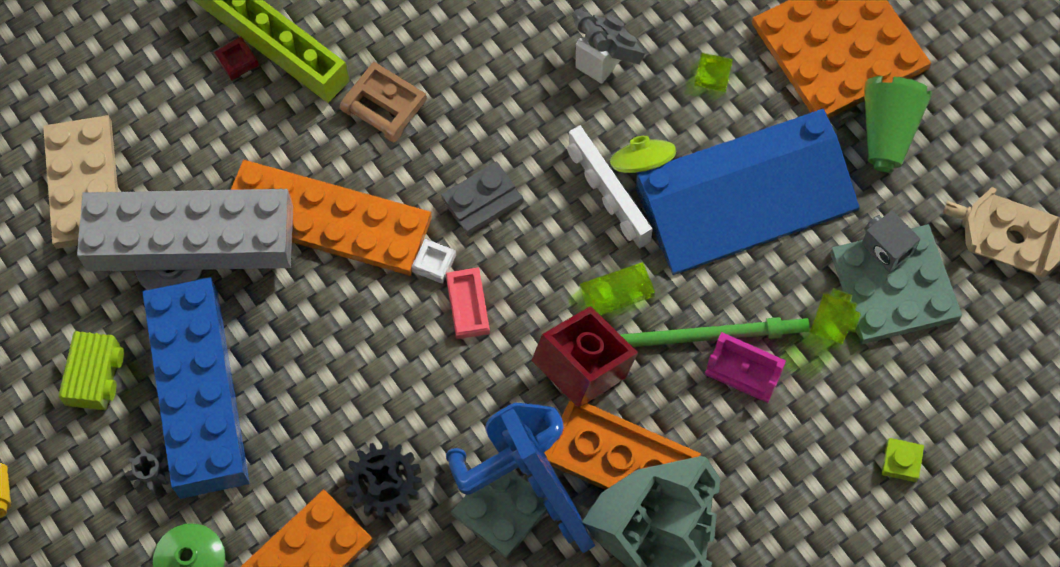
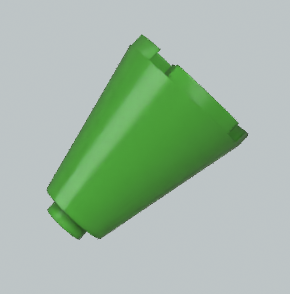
M883 76L869 78L864 86L868 162L873 164L874 169L877 171L893 172L894 168H899L903 164L929 104L932 92L931 90L927 92L928 86L915 80L893 77V82L887 83L882 82Z

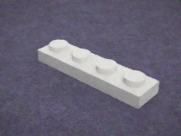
M581 125L569 131L567 151L571 159L576 164L581 163L585 169L584 174L589 185L593 189H599L603 195L602 201L607 211L611 215L616 214L619 218L624 236L629 241L634 240L639 249L651 243L652 227Z

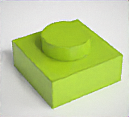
M888 438L881 475L917 482L920 476L924 445Z

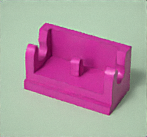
M721 332L714 353L709 358L704 375L769 403L783 372L786 360Z

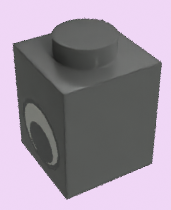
M891 210L884 217L877 215L868 222L864 228L866 233L862 245L890 273L915 253L921 239Z

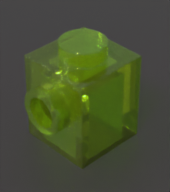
M835 288L832 289L831 294L824 291L809 333L843 344L848 330L855 332L861 316V312L855 311L857 303L851 301L853 295Z

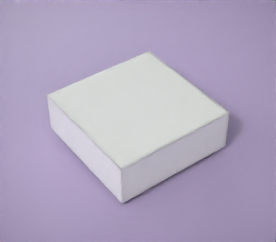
M425 239L412 264V272L443 284L446 273L449 272L456 257V250Z

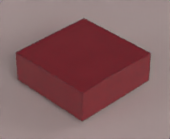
M242 36L214 51L215 58L231 81L259 66L257 58Z

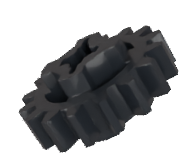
M384 441L382 449H377L374 443H370L369 453L365 454L359 449L357 451L360 459L359 462L349 461L348 463L353 473L344 475L346 483L351 485L346 488L348 497H355L352 503L356 509L364 505L366 517H369L373 511H377L379 520L384 519L386 512H391L394 518H398V508L402 507L404 510L409 511L411 508L408 500L419 499V493L414 488L423 486L422 478L416 476L421 473L420 465L412 464L415 460L412 452L403 456L401 444H398L394 450H390L388 441ZM400 465L407 473V482L397 476L400 471ZM386 476H389L390 483L384 481L381 486L378 485V478L384 480ZM361 479L370 485L367 490V496L361 490ZM392 497H396V498L393 499V500L384 502V500H386V499H389V498H392Z

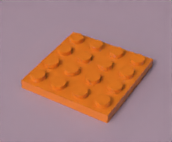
M788 0L752 19L753 27L809 111L812 113L824 109L828 119L864 102V86L869 78L883 76L882 82L892 83L893 77L910 79L929 70L931 66L930 60L888 0Z

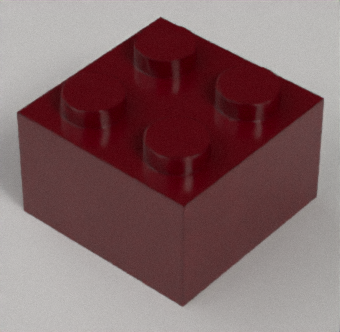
M589 306L543 333L531 361L579 408L626 379L638 352L602 316Z

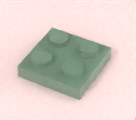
M511 471L477 492L465 495L451 513L453 517L507 560L547 513L543 503L547 500V497L544 499L542 497L539 498L528 482L514 471Z

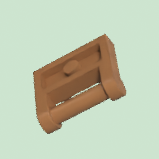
M373 61L343 98L340 110L348 115L354 114L383 132L386 139L395 143L402 135L406 125L426 102L427 96L420 89ZM364 96L396 117L390 122L359 103V101Z

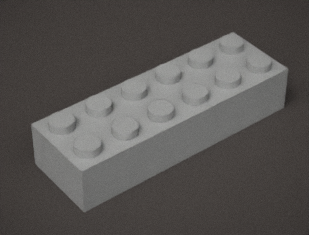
M288 189L83 192L77 256L86 271L291 268L293 203Z

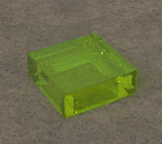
M701 53L694 86L726 92L733 59Z

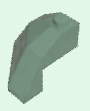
M703 456L638 469L603 491L589 509L582 523L601 546L627 567H711L712 562L706 560L708 542H713L715 536L717 514L711 512L714 494L719 493L720 477L709 460Z

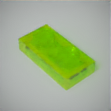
M643 262L579 284V290L586 307L591 306L599 315L655 297L654 287Z

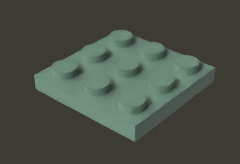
M929 224L911 228L921 239L914 254L890 273L862 245L863 240L832 247L830 254L861 345L960 321L962 313Z

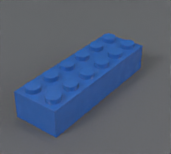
M209 277L143 291L172 489L182 499L250 484L219 295L212 278Z

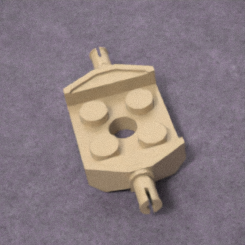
M993 187L978 199L972 207L968 206L966 208L949 200L947 201L943 214L963 220L961 225L965 226L966 246L969 252L1044 278L1060 264V216L1058 217L995 195L996 188ZM1007 232H1019L1023 236L1024 242L1019 244L1011 242L1007 237Z

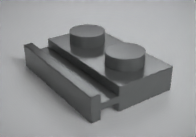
M497 161L441 194L442 201L458 224L465 230L467 236L524 203L523 196L518 193L515 185Z

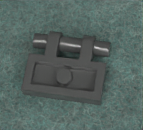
M576 9L573 12L572 16L575 20L576 28L579 32L586 34L585 38L591 47L598 49L600 52L608 51L612 58L640 65L645 53L636 43L637 39L623 27L624 23L613 16H607L606 18L592 16L590 13L584 12L583 9Z

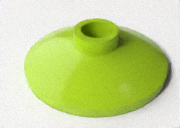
M637 136L630 140L629 145L612 155L610 164L614 170L624 173L648 171L671 161L676 155V148L673 143L668 141L650 140L648 136Z

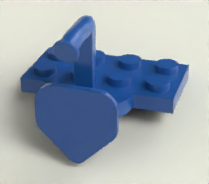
M513 403L492 415L486 423L485 430L499 453L469 471L465 465L467 455L464 450L454 448L446 453V460L449 462V467L457 487L465 495L477 492L518 467L523 474H532L528 480L539 498L542 497L544 499L547 497V500L543 503L553 521L562 520V523L558 526L568 544L575 541L582 553L595 547L573 501L559 481L544 453L560 438L564 429L563 420L555 407Z

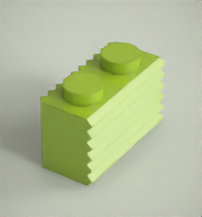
M73 332L58 396L65 406L107 410L109 401H113L116 395L117 384L113 380L115 370L122 366L124 350L115 336L93 334L90 332Z

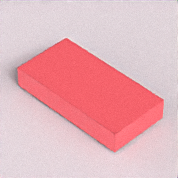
M479 267L447 272L446 279L456 340L490 334Z

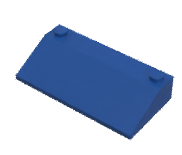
M824 109L680 157L655 169L637 172L635 190L672 275L856 212L860 208L837 135Z

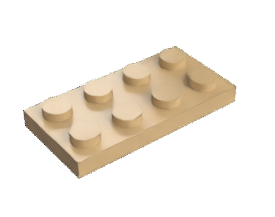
M109 115L43 126L52 243L56 249L78 245L83 192H118L112 121Z

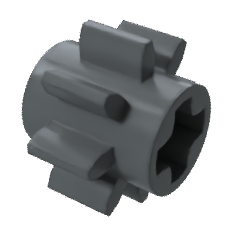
M142 448L141 454L135 459L132 457L128 458L132 464V470L127 471L125 476L130 481L136 480L133 487L137 492L142 491L145 487L152 494H156L157 487L161 484H169L165 478V472L169 471L168 462H161L164 455L160 450H157L152 455ZM153 466V468L150 469V475L144 476L145 474H147V468Z

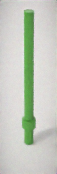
M780 317L766 318L765 322L620 335L632 347L718 340L721 332L734 338L767 336L768 339L782 338V334L809 332V320L805 318L781 321Z

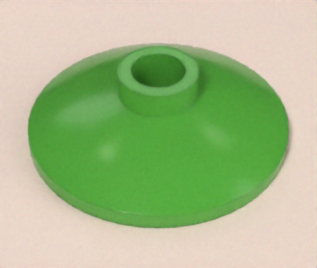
M183 524L171 529L160 539L153 555V567H224L225 549L220 538L210 528L200 524ZM190 550L193 552V556L189 561H181V554L184 551Z

